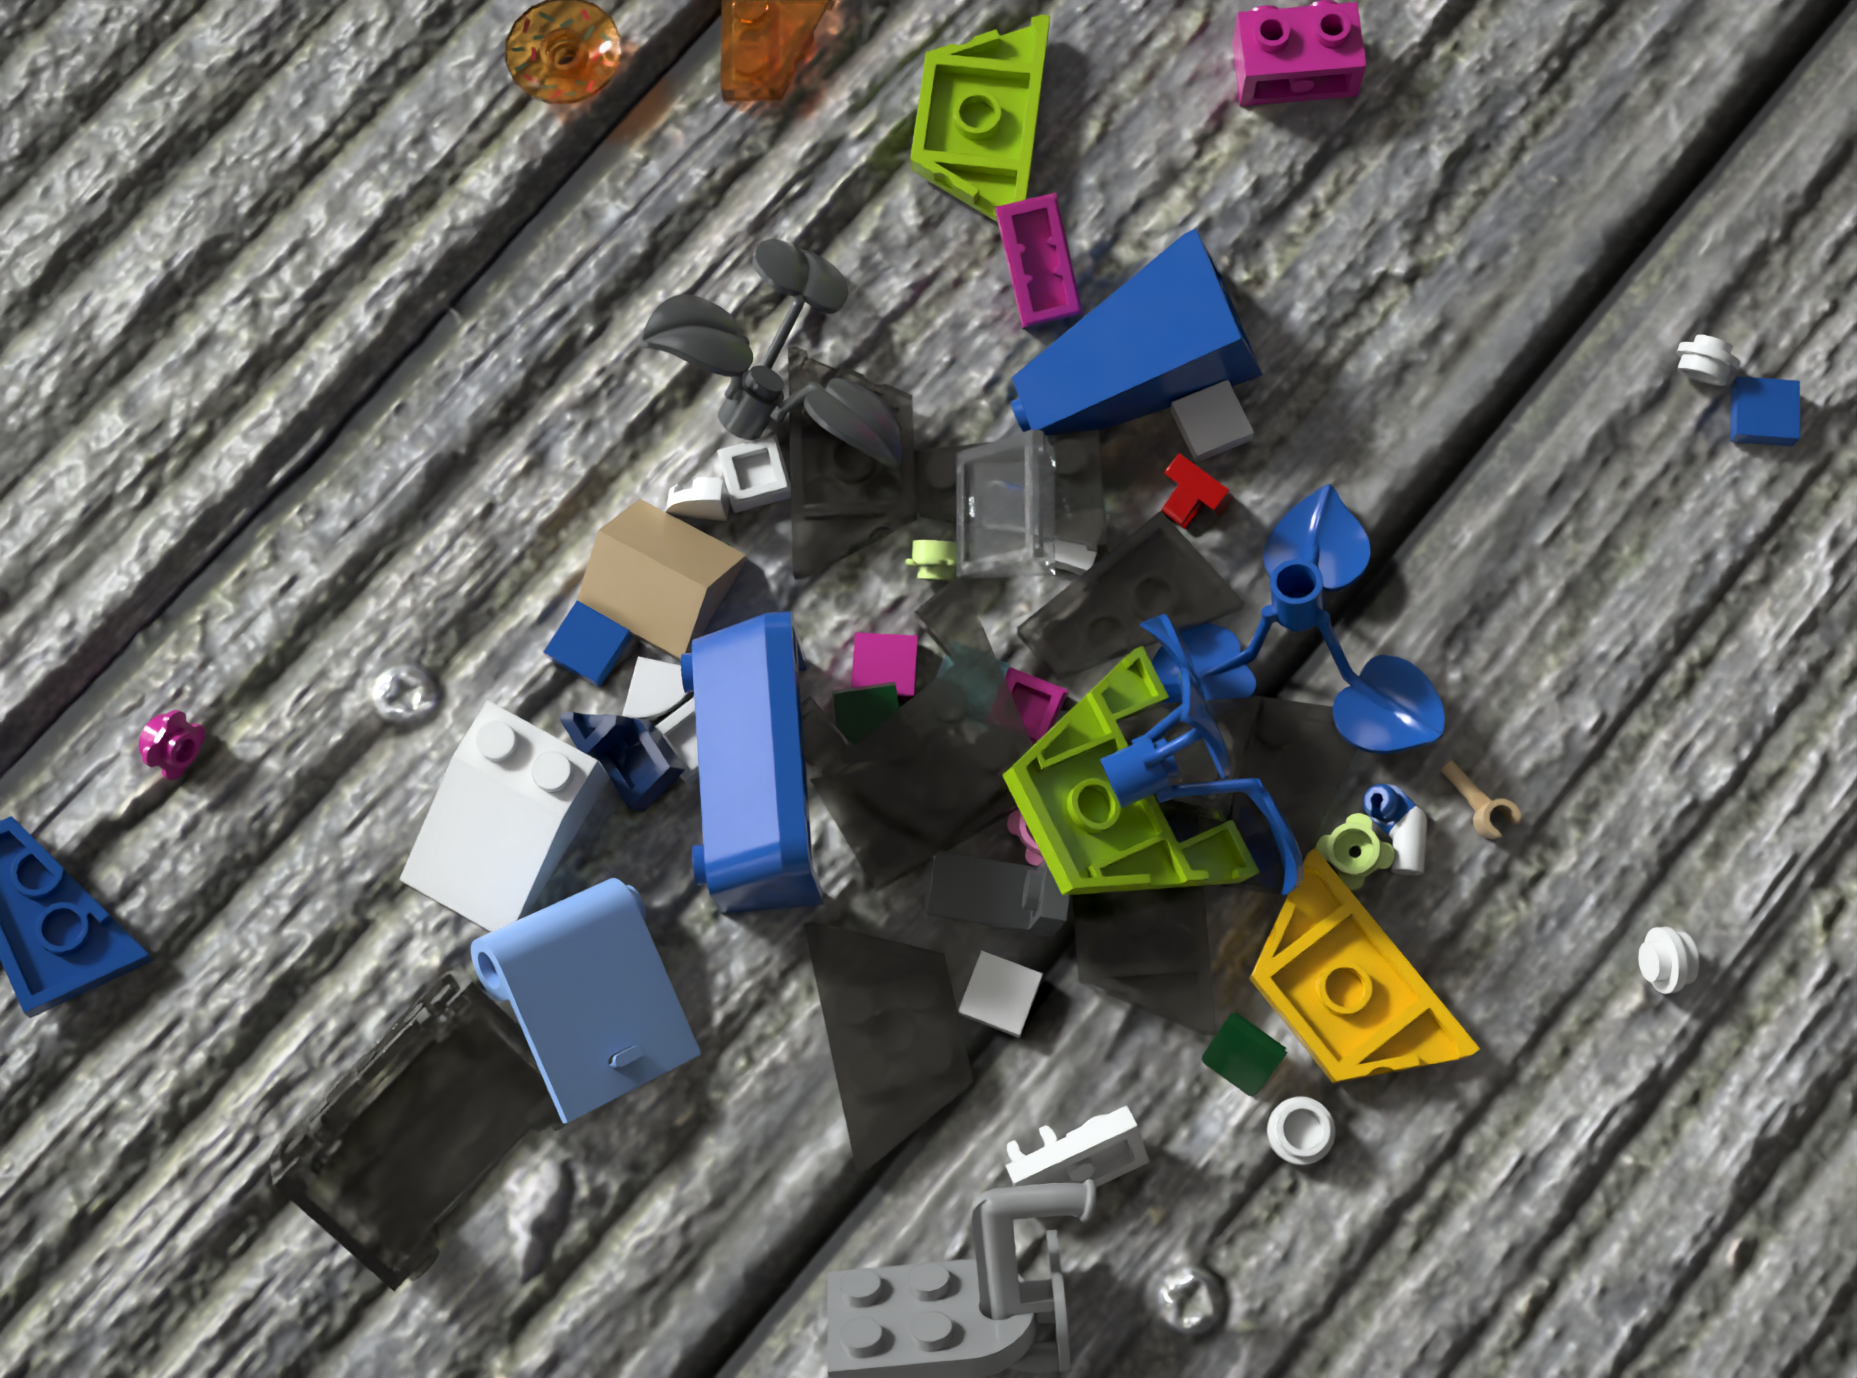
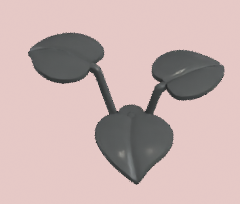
M768 239L762 241L757 246L752 262L759 276L775 290L794 296L761 365L753 366L751 370H748L753 362V352L749 347L750 341L747 337L737 334L738 328L735 319L722 307L698 296L681 294L666 299L653 311L643 330L640 348L664 351L703 370L731 377L730 385L724 393L726 399L718 411L720 423L731 434L745 440H756L760 438L772 418L776 422L782 423L789 411L804 402V407L809 415L834 436L894 471L901 464V439L898 420L890 406L880 396L866 387L847 379L833 378L825 388L818 383L812 382L783 401L784 394L782 390L784 383L781 377L772 370V367L804 303L806 302L823 313L834 314L841 310L848 297V286L844 277L828 260L810 251L799 249L783 240Z

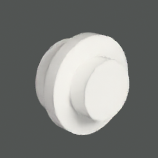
M1697 335L1694 343L1681 342L1676 352L1681 358L1677 368L1679 373L1691 379L1718 386L1726 385L1730 373L1738 372L1741 361L1731 354L1733 348L1731 344L1707 335Z
M1656 927L1648 932L1638 954L1639 966L1644 978L1651 982L1657 991L1663 994L1679 992L1684 985L1693 983L1699 971V957L1692 938L1683 931L1675 932L1670 927Z
M1293 1097L1283 1101L1273 1110L1267 1124V1136L1272 1149L1281 1159L1295 1165H1308L1319 1161L1330 1151L1335 1139V1125L1331 1114L1321 1103L1308 1097Z

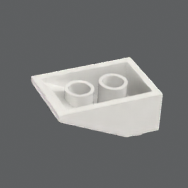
M487 700L452 756L399 880L490 932L520 920L530 912L610 777L598 760Z

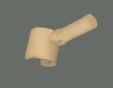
M1453 760L1441 769V772L1475 810L1473 825L1477 833L1482 837L1488 839L1502 838L1501 833L1490 822V813L1493 808L1500 811L1504 819L1510 824L1516 825L1521 822V812L1516 804L1507 799L1491 800Z

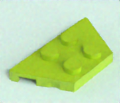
M1050 15L1032 17L1031 26L999 36L997 29L974 36L968 43L961 45L952 43L928 51L925 54L910 156L911 171L996 222L998 221L995 207L1026 200L1028 197L1050 30Z

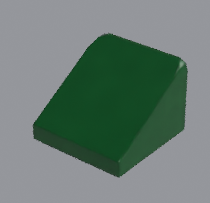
M895 682L832 691L840 753L844 766L905 757L904 735Z
M1236 1012L1235 1014H1230L1203 1053L1201 1060L1207 1067L1246 1095L1253 1097L1261 1090L1288 1052L1285 1051L1286 1047Z

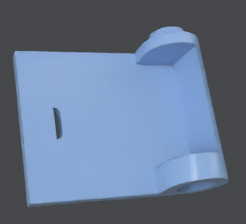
M616 878L603 881L475 939L471 945L473 965L486 991L497 1001L510 1000L563 1124L569 1123L702 1055L645 924L646 911L643 900L634 887L625 885ZM616 1054V1055L613 1057L612 1061L608 1063L609 1058H610L612 1055Z

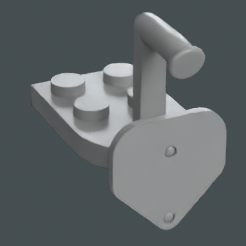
M1087 1179L1083 1184L1049 1183L994 1188L978 1195L971 1207L976 1259L828 1272V1378H984L997 1374L1009 1367L1022 1373L1071 1372L1067 1313L1057 1230H1046L1050 1279L1025 1281L1018 1275L1013 1220L1067 1215L1079 1216L1082 1222L1087 1223L1091 1220L1096 1205L1097 1191L1095 1182ZM1035 1313H1037L1038 1324L1055 1323L1056 1340L1033 1342L1036 1333Z

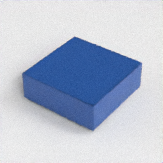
M1737 376L1730 385V442L1793 447L1800 439V381Z
M577 600L543 653L549 660L600 688L633 636L629 629Z

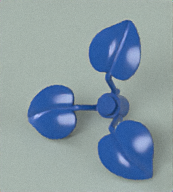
M1331 484L1321 487L1295 505L1269 535L1264 546L1263 560L1264 568L1270 578L1272 604L1261 609V621L1246 650L1241 652L1237 636L1229 629L1219 625L1200 623L1185 627L1179 631L1188 647L1195 670L1200 679L1209 715L1214 720L1225 718L1242 709L1253 698L1256 692V679L1246 664L1254 661L1258 656L1273 623L1278 622L1284 628L1296 632L1306 631L1316 626L1320 629L1342 678L1350 685L1338 693L1333 703V719L1337 731L1344 740L1361 751L1373 754H1392L1435 744L1443 737L1445 715L1440 697L1428 677L1409 661L1390 655L1373 657L1365 664L1358 676L1351 669L1332 628L1330 614L1325 611L1324 591L1336 592L1353 585L1367 570L1371 554L1369 538L1363 526L1344 505ZM1161 646L1151 663L1169 698L1158 707L1172 713L1183 704V695L1178 682V671L1180 669L1165 648Z
M1165 614L1142 622L1139 626L1154 636L1179 667L1178 682L1183 695V704L1145 735L1131 740L1133 745L1100 759L1121 808L1153 794H1156L1161 804L1174 797L1243 792L1251 798L1264 814L1278 847L1284 871L1282 895L1295 891L1303 881L1304 866L1300 848L1290 825L1259 778L1224 780L1232 775L1226 745L1217 723L1209 715L1205 694L1183 637ZM1181 721L1193 727L1191 731L1168 743L1165 738L1159 740ZM1204 739L1223 781L1171 785L1169 780L1181 775L1173 754Z

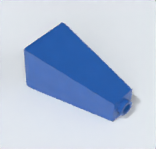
M1195 228L1183 234L1011 377L1019 398L1011 401V407L1025 435L1033 433L1047 448H1051L1170 408L1172 402L1225 380H1229L1231 386H1235L1263 375L1220 270L1197 229Z

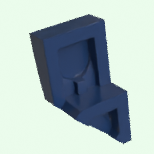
M566 711L559 717L577 749L600 761L629 809L645 811L686 770L667 741L649 720L619 715H594Z

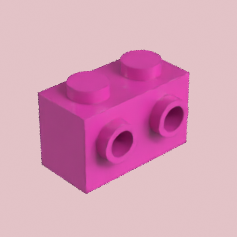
M1323 0L1309 6L1291 8L1263 5L1255 7L1250 11L1237 13L1232 45L1240 106L1358 97L1366 69L1358 2L1338 4L1335 1Z

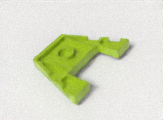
M1143 646L1134 649L1002 775L1062 895L1241 883L1260 872L1233 819L1179 843L1154 795L1121 808L1100 759L1128 747L1117 723L1155 708L1169 698Z

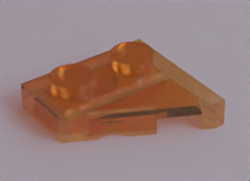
M722 0L721 94L723 102L782 100L794 79L795 66L798 62L805 59L815 41L814 31L826 9L832 10L836 0Z

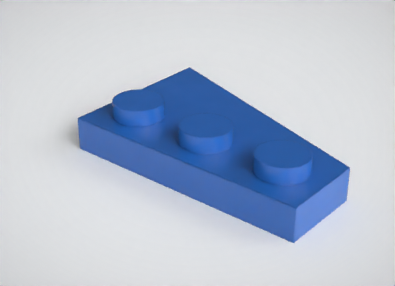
M12 816L0 821V960L26 1016L29 1018L35 1017L154 961Z

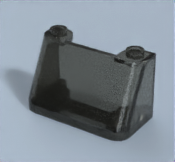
M457 964L442 974L280 1140L269 1159L273 1185L389 1288L395 1291L407 1278L415 1281L433 1265L440 1252L435 1246L440 1232L438 1225L531 1128L535 1132H541L548 1127L557 1131L567 1123L563 1124L518 1019L499 1001L495 1000L486 991L484 986L461 964Z

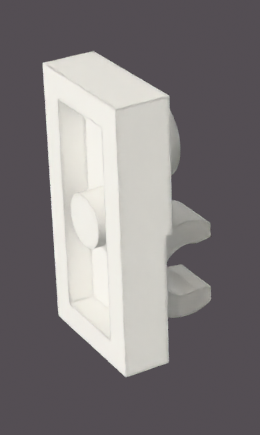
M1124 1106L1112 1113L1098 1115L1089 1119L1082 1127L1067 1133L1065 1138L1058 1141L1051 1128L1046 1125L1039 1128L1044 1148L1029 1155L1021 1153L1015 1140L1007 1143V1152L1011 1163L1005 1166L1014 1187L1049 1183L1083 1184L1087 1179L1093 1180L1096 1187L1149 1163V1159L1138 1125L1128 1107Z

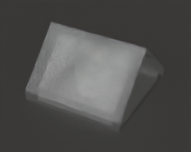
M1029 430L957 453L956 577L1055 576V451L1043 431Z

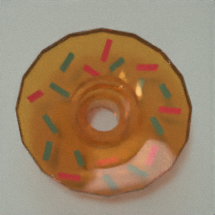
M545 0L531 6L514 21L505 40V63L514 83L530 98L551 105L575 104L597 95L613 80L621 62L622 40L612 17L597 4L586 0ZM571 56L576 58L568 64H558L564 57Z

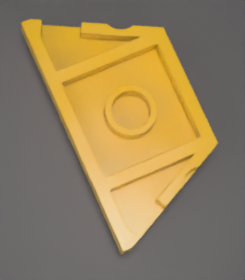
M1316 848L1310 851L1303 861V881L1295 891L1288 893L1249 979L1331 1082L1335 1084L1469 1058L1480 1049L1336 872Z

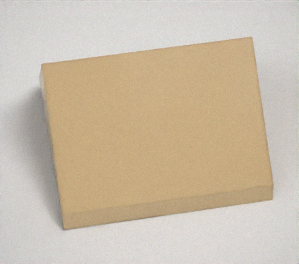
M639 499L598 530L577 600L629 629L633 636L681 660V654L692 652V641L701 637L748 558L746 554Z

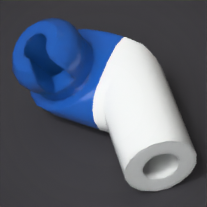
M1381 783L1373 785L1364 794L1363 808L1370 819L1393 840L1395 859L1391 865V872L1407 876L1423 875L1427 833L1425 813L1395 785Z

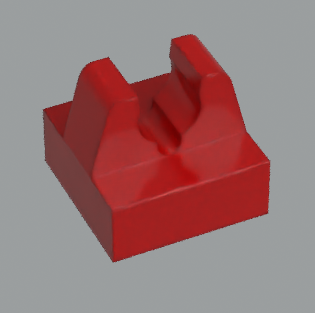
M1178 453L1164 472L1178 486L1161 511L1186 529L1205 506L1221 516L1235 496L1228 488Z

